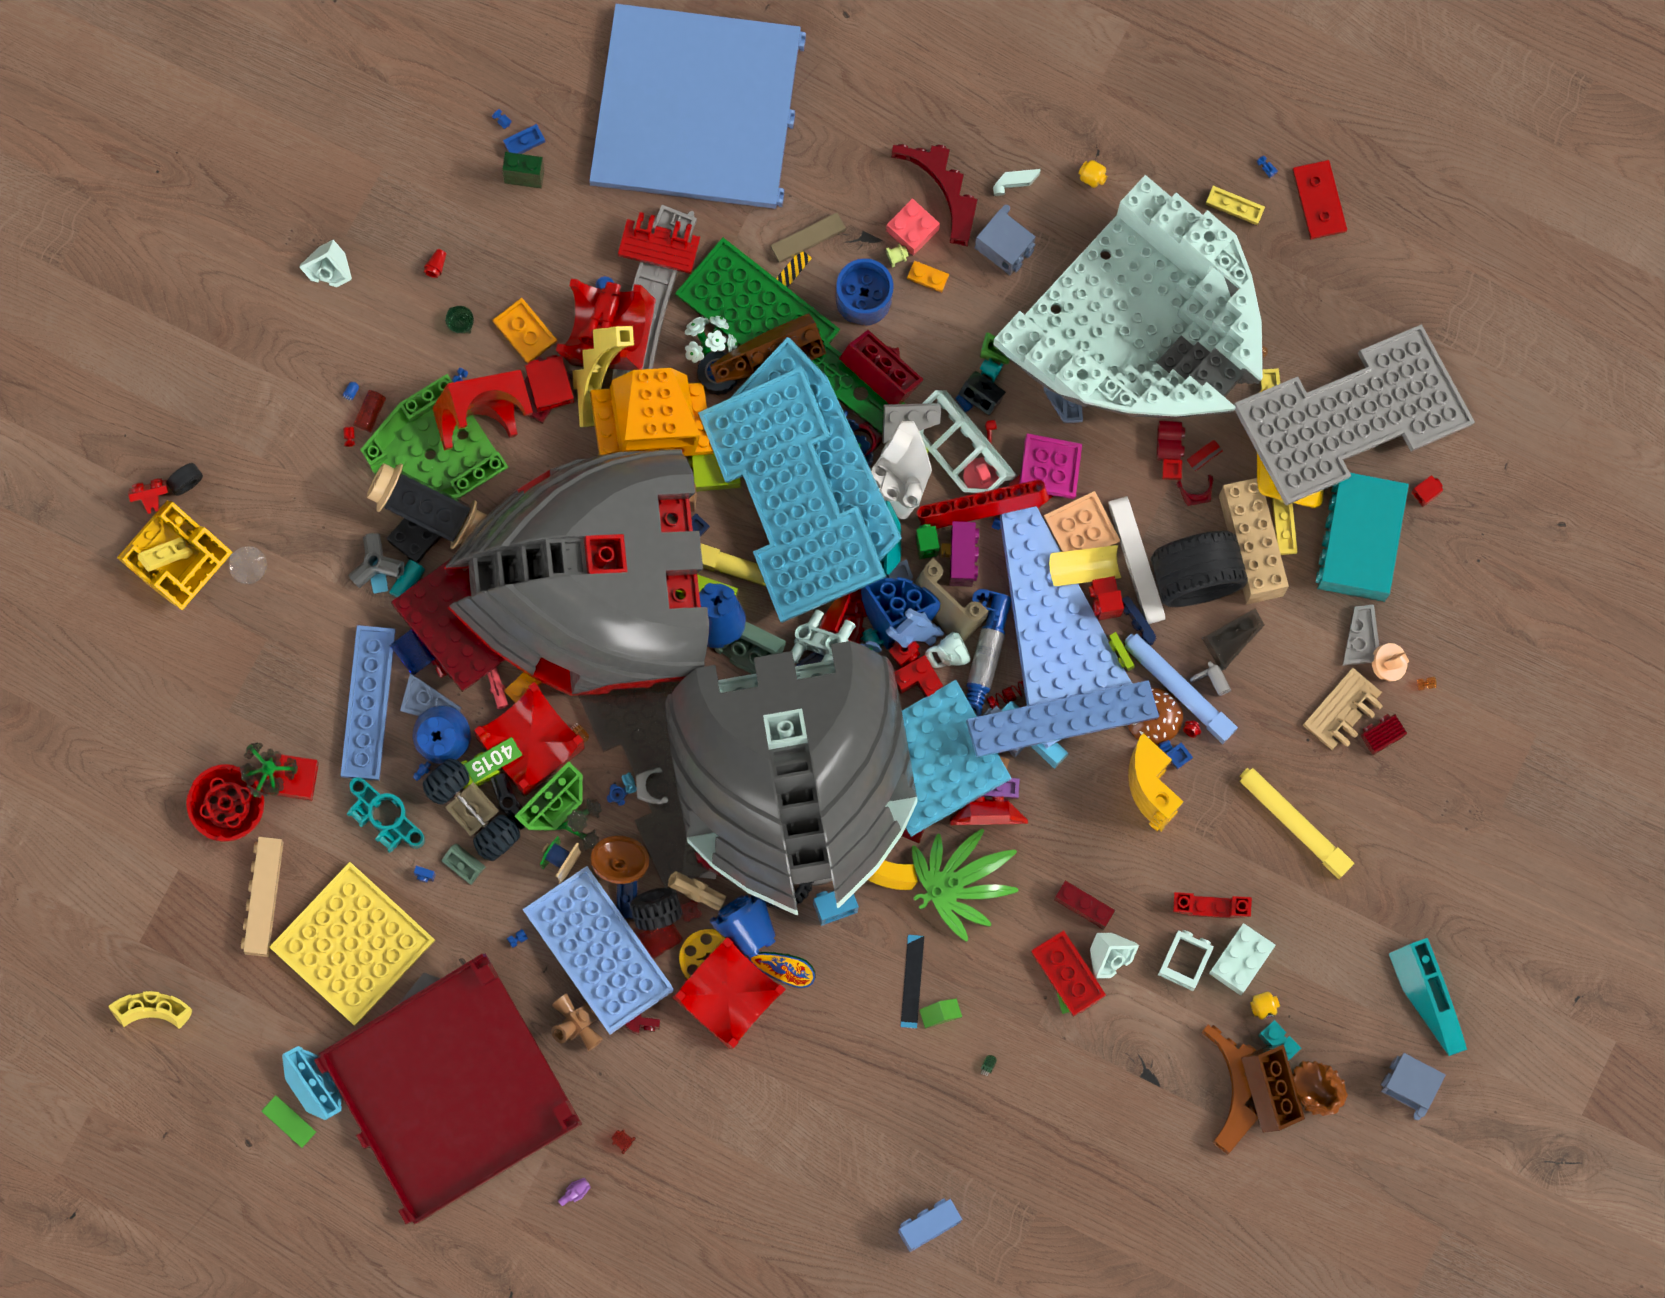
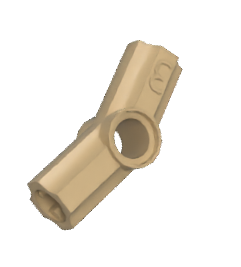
M675 871L668 880L669 887L719 911L725 901L726 895L708 887L709 885L695 878L691 879L680 872Z

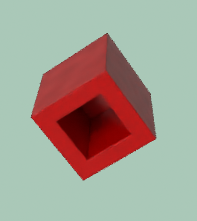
M1431 475L1417 485L1411 493L1421 506L1424 507L1442 493L1443 485L1438 478H1434Z

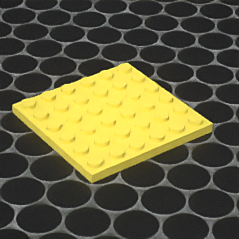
M349 862L273 942L270 949L348 1021L356 1026L435 942V939Z

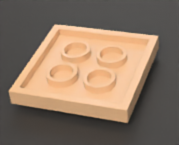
M1095 491L1044 515V519L1061 552L1114 546L1121 542Z

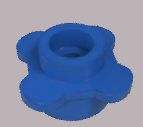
M616 784L611 785L607 801L609 803H618L619 806L624 805L625 796L628 794L625 789L626 787L622 788Z

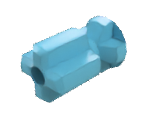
M631 773L622 775L621 778L626 787V792L634 793L637 787L635 786Z

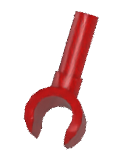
M989 420L985 424L987 440L990 443L992 442L991 431L997 430L995 420Z

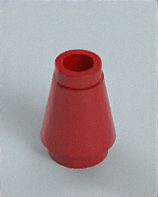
M436 249L424 266V273L427 276L438 278L442 274L447 255L446 252Z

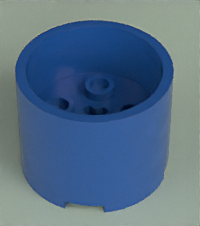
M857 259L848 263L839 273L836 284L835 300L839 313L850 323L853 322L865 326L881 321L889 312L892 303L893 279L890 272L883 264L872 259Z

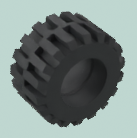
M672 888L652 889L638 895L630 902L635 925L640 930L664 928L679 920L683 915L677 891Z

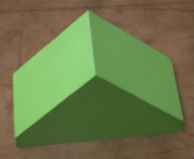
M986 333L980 358L988 360L992 358V361L1009 364V359L993 346L996 336Z
M957 998L939 1001L919 1009L925 1028L962 1018Z

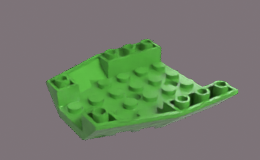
M448 374L399 403L360 449L375 475L383 463L392 468L402 463L403 472L455 498H461L509 467L500 453L495 450L473 415L466 417V428L458 429L456 424L452 436L453 448L444 451L432 408L447 384L453 383ZM462 430L468 433V437L463 440L457 437L458 432ZM430 450L436 453L435 458L431 460L425 457L426 452Z

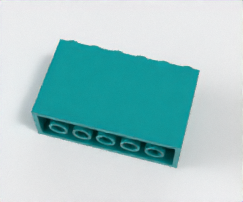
M1350 473L1351 477L1331 487V492H1334L1328 505V510H1331V513L1329 512L1325 522V528L1328 530L1322 539L1321 546L1324 549L1319 556L1318 564L1321 567L1317 571L1315 583H1318L1317 589L1385 602L1391 591L1409 484Z

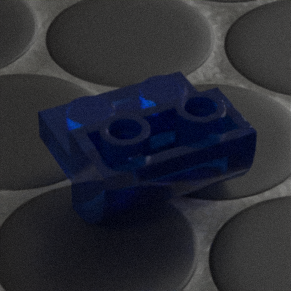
M412 629L390 644V647L412 675H415L435 660Z

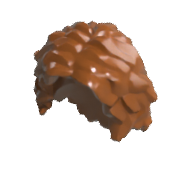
M1302 1061L1299 1063V1066L1295 1067L1292 1075L1300 1103L1305 1107V1110L1312 1112L1313 1115L1320 1114L1322 1116L1338 1113L1339 1108L1345 1104L1348 1096L1345 1089V1080L1340 1079L1337 1074L1338 1071L1332 1070L1330 1065H1324L1316 1061Z

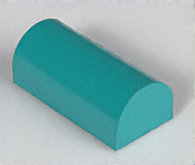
M408 560L402 576L399 579L397 578L389 594L395 597L400 596L419 582L425 572V568L412 560Z

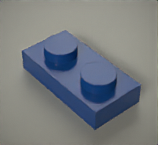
M535 124L503 140L508 152L522 154L545 143V138L538 125Z

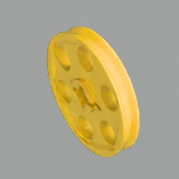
M699 930L691 934L683 943L680 950L679 963L687 979L691 976L687 972V968L690 965L699 967L704 960L697 959L705 958L706 954H710L724 939L716 930ZM704 934H708L712 938L711 943L708 945H704L700 940ZM686 947H695V955H686Z

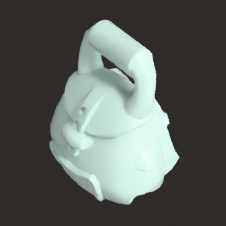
M955 632L947 635L937 646L927 649L924 654L933 668L965 665L971 660L961 636ZM932 652H937L942 662L937 663Z

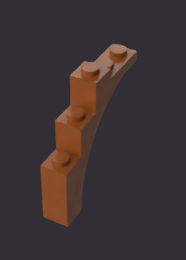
M1208 1024L1201 1033L1219 1048L1227 1064L1231 1079L1232 1096L1229 1114L1221 1132L1213 1141L1217 1147L1228 1155L1258 1119L1257 1111L1250 1105H1244L1252 1094L1247 1077L1244 1075L1245 1070L1241 1057L1251 1054L1256 1050L1249 1044L1247 1046L1242 1044L1237 1049V1044L1232 1039H1225L1221 1035L1222 1032L1216 1026L1212 1025L1211 1027Z

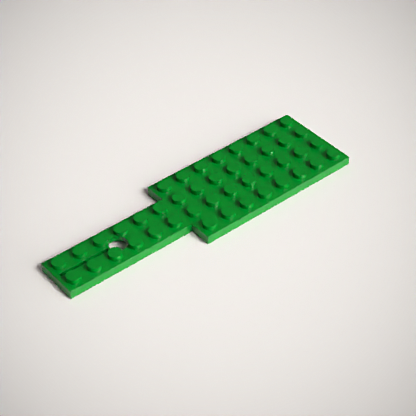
M722 237L677 290L675 296L703 318L710 320L711 316L723 317L728 323L729 328H719V330L726 336L729 334L733 335L739 346L775 327L809 313L816 323L827 353L811 361L828 377L837 399L882 434V411L884 405L889 404L839 360L842 353L831 346L830 343L840 332V328ZM857 387H864L868 391V396L864 400H857L853 395V391Z

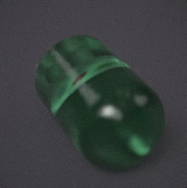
M986 1056L981 1066V1074L983 1073L984 1075L985 1073L988 1076V1074L992 1073L997 1062L995 1056Z

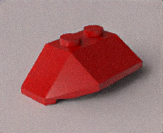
M981 796L960 808L950 818V825L1028 824V819L1008 799H1004V796H992V799H985L984 796Z

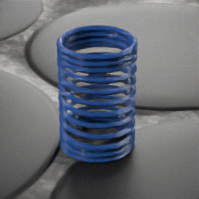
M958 395L955 398L958 404L962 406L961 408L964 412L969 411L973 407L972 403L966 401L965 398L963 399L962 396Z

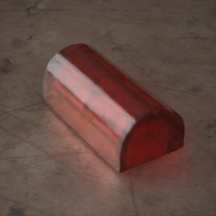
M368 390L353 426L371 433L386 401V397L378 392Z

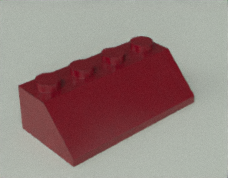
M869 330L853 340L839 358L846 367L851 369L889 405L902 404L924 380Z

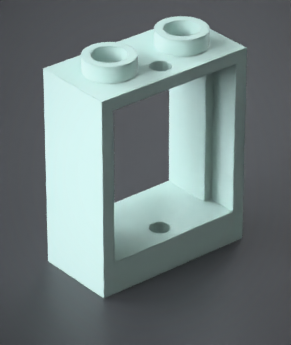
M1178 930L1158 975L1194 991L1214 946H1211V942L1206 939L1200 938L1198 940L1192 937L1193 934L1186 930H1182V932ZM1180 939L1206 950L1194 979L1167 968Z

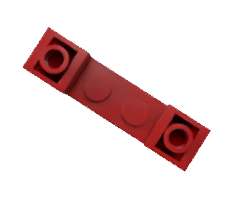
M1174 892L1173 912L1188 916L1227 919L1251 917L1252 897L1232 896V898L1194 896V893Z

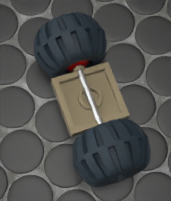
M448 759L432 771L423 781L424 792L431 801L440 805L447 803L452 797H455L445 808L470 836L481 827L483 828L473 839L474 847L481 857L489 861H495L520 838L519 828L514 820L505 815H499L489 823L488 821L499 810L474 782L461 792L460 790L470 780L469 773L462 763L454 759Z

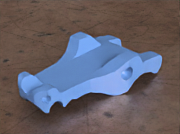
M911 608L905 612L907 619L896 629L890 626L886 630V633L905 648L913 641L926 642L929 646H932L936 642L937 637L944 635L941 628L933 624L925 612L918 613Z

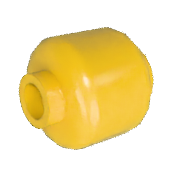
M1095 160L1085 161L1078 173L1080 180L1092 188H1096L1099 184L1103 185L1108 177L1106 175V167Z
M1269 991L1253 996V1001L1250 1002L1254 1017L1258 1016L1261 1020L1275 1016L1277 1008L1280 1007L1277 996L1273 997Z

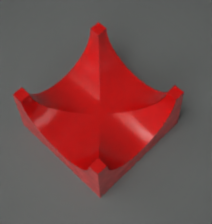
M571 279L569 286L575 298L574 326L568 341L565 344H557L556 351L571 365L584 366L583 350L594 349V345L585 344L578 338L581 331L589 324L590 316L594 312L596 300L601 293V289L584 284L578 279ZM634 284L633 291L620 292L619 307L614 316L613 325H611V327L633 326L634 345L618 352L608 369L632 371L642 370L656 299L642 285Z
M521 369L447 384L432 408L444 451L453 448L452 436L456 424L458 429L466 428V417L471 415H485L495 419L504 427L509 438L518 435L514 417V404L521 409L524 416L532 415L533 413Z
M535 682L528 686L525 694L505 713L489 724L478 726L474 730L476 739L486 751L511 737L513 738L522 756L501 767V769L524 797L585 749L583 739L579 734L574 733L561 719Z
M726 937L676 991L672 998L725 1046L733 1049L760 1015L786 989L758 969L737 949L733 941Z

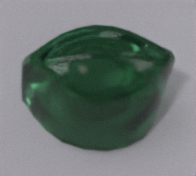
M454 306L449 308L445 322L447 327L457 334H471L474 317L471 310L467 307Z

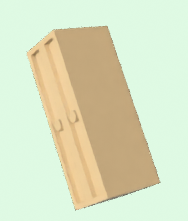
M1257 478L1223 485L1219 494L1227 530L1237 536L1240 554L1242 555L1248 577V582L1242 588L1246 605L1283 597L1289 587L1266 496L1259 492Z

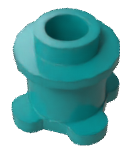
M992 358L989 360L985 359L980 367V370H982L981 374L992 378L991 381L994 383L1004 364L998 365L991 361Z
M870 628L862 633L863 636L860 639L864 643L872 641L880 647L884 645V641L880 640L877 635V630Z

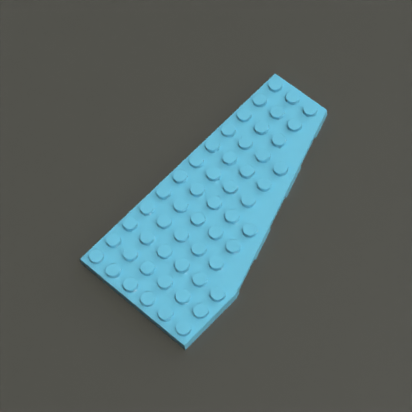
M787 337L732 397L799 367L804 368L831 436L814 444L840 513L856 506L859 507L881 561L902 537L828 377L791 338Z

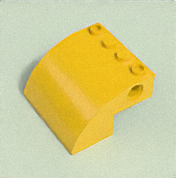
M167 500L117 558L161 596L183 610L233 552L205 527L199 526L174 502ZM180 537L186 542V547L193 551V554L187 559H179L149 572L138 560L139 553Z
M1142 734L1130 759L1128 769L1130 791L1135 804L1150 821L1149 825L1154 830L1162 832L1165 826L1176 816L1177 809L1184 801L1160 780L1166 772L1165 768L1172 759L1145 734Z

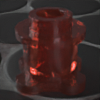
M624 1129L622 1131L617 1130L611 1138L613 1140L612 1145L615 1144L619 1147L623 1155L636 1140L635 1137L631 1138L626 1134Z

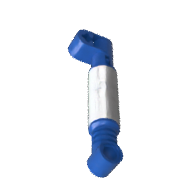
M985 589L977 590L972 597L973 602H979L982 597L985 598L982 605L988 610V617L980 633L966 685L969 692L966 694V698L976 712L977 717L981 716L982 705H984L983 701L985 700L984 696L991 689L998 658L1004 642V627L1011 605L1010 596ZM991 597L993 598L991 607L988 608L987 602H989V598Z

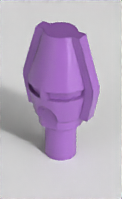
M585 1178L572 1182L566 1188L565 1195L558 1202L561 1206H564L569 1201L576 1202L582 1199L591 1188L590 1184Z

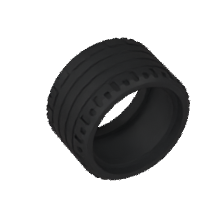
M1212 531L1188 536L1156 549L1151 556V562L1162 603L1168 607L1192 606L1213 601L1241 590L1248 582V577L1242 555L1240 554L1237 536L1230 531Z

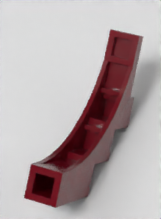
M904 144L893 145L891 158L912 162L927 172L938 184L950 209L952 221L950 243L968 247L978 199L968 194L960 195L964 174L954 169L946 170L950 149H947L944 145H932L931 151L927 152L926 149H912Z

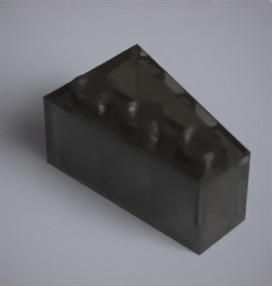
M1255 608L1207 634L1202 639L1216 664L1221 670H1225L1265 624Z

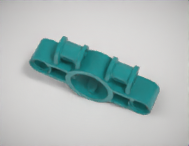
M357 777L351 780L349 785L350 791L358 801L349 809L347 815L352 816L359 823L360 827H363L370 820L372 825L381 831L375 841L381 842L388 849L389 853L402 841L414 849L421 848L424 845L425 838L423 833L406 818V809L400 798L389 793H378L362 778ZM358 783L364 785L363 790L360 792L354 791V786ZM386 800L392 801L397 808L401 807L400 818L397 817L393 825L389 826L381 825L382 823L377 819L374 820L373 817L374 809L378 808L381 802ZM415 834L421 836L418 843L410 841L411 837Z

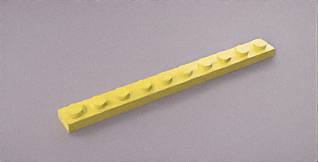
M1279 368L1262 370L1261 390L1280 384ZM1272 498L1275 533L1280 554H1297L1293 503L1285 505L1283 500Z

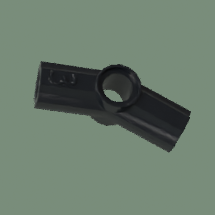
M504 773L490 778L500 810L514 820L520 830L524 829L525 826L514 817L523 807L513 794L507 774ZM505 799H510L513 802V806L506 808L502 802Z

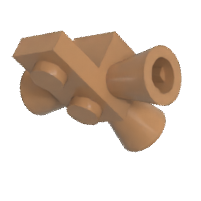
M566 993L552 1004V1007L566 1017L561 1024L553 1026L551 1030L553 1038L558 1043H565L568 1038L573 1040L580 1035L587 1050L590 1051L603 1041V1038L589 1027L599 1019L588 1003L575 1010Z

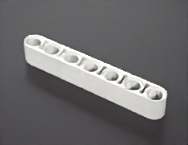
M1126 496L1108 501L1109 510L1117 535L1121 541L1120 545L1143 617L1148 624L1165 620L1164 609L1129 499Z

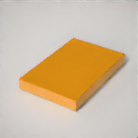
M520 298L492 320L527 364L558 342L523 298Z

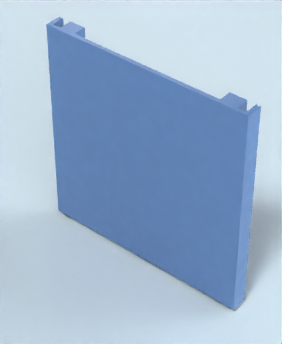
M615 4L590 174V186L776 209L777 205L783 207L784 189L779 188L787 128L793 129L795 110L790 109L798 49L804 51L806 33L801 32V27Z

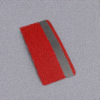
M1212 440L1189 457L1187 462L1194 471H1197L1223 452V449L1215 440Z

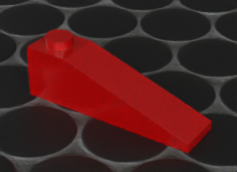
M861 589L835 599L825 613L819 629L836 634L840 631L844 621L849 620L856 627L853 629L848 640L860 644V638L863 636L862 633L865 629L862 628L863 618L867 617L861 597Z

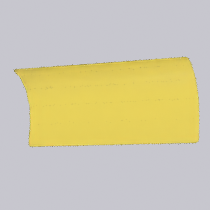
M1118 545L1051 553L1049 566L1053 585L1062 586L1092 582L1095 579L1115 576V579L1121 578L1117 564Z

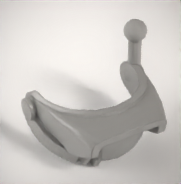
M655 768L636 775L637 799L657 805H663V803L668 802V798L665 796L662 800L650 796L645 786L648 776L652 773H661V768Z

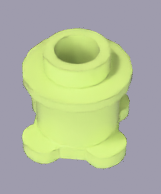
M898 244V247L893 249L886 248V254L892 268L895 267V263L903 260L904 262L907 261L906 257L909 255L905 246L902 247L901 244Z

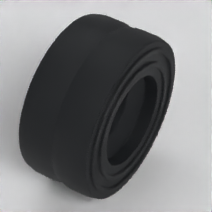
M189 463L176 470L167 479L166 483L172 492L178 496L195 487L201 481L203 475L194 463Z

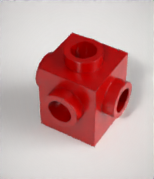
M895 641L893 647L889 650L891 657L901 668L919 659L918 656L920 655L918 651L919 645L916 641L911 642L906 648Z

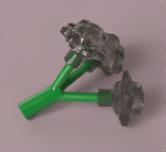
M587 798L586 808L579 811L572 810V813L567 816L568 820L563 822L556 830L565 829L579 836V839L583 840L585 851L589 848L593 849L599 842L596 829L588 834L582 831L588 826L586 823L588 818L586 816L591 814L597 818L600 817L599 813L602 811L600 803L597 799L591 800Z

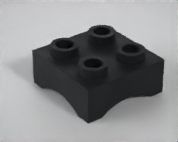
M404 518L387 537V541L410 560L419 563L442 536Z

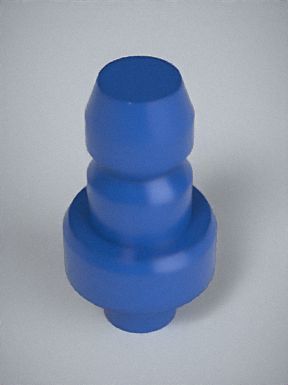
M428 761L425 764L421 763L413 778L418 781L425 773L428 774L431 764Z

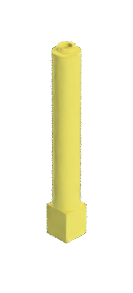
M701 544L703 568L711 571L717 570L766 586L757 563Z
M1247 768L1240 775L1242 778L1240 782L1323 861L1322 864L1338 879L1354 865V862L1338 847L1336 848L1254 768L1251 770Z

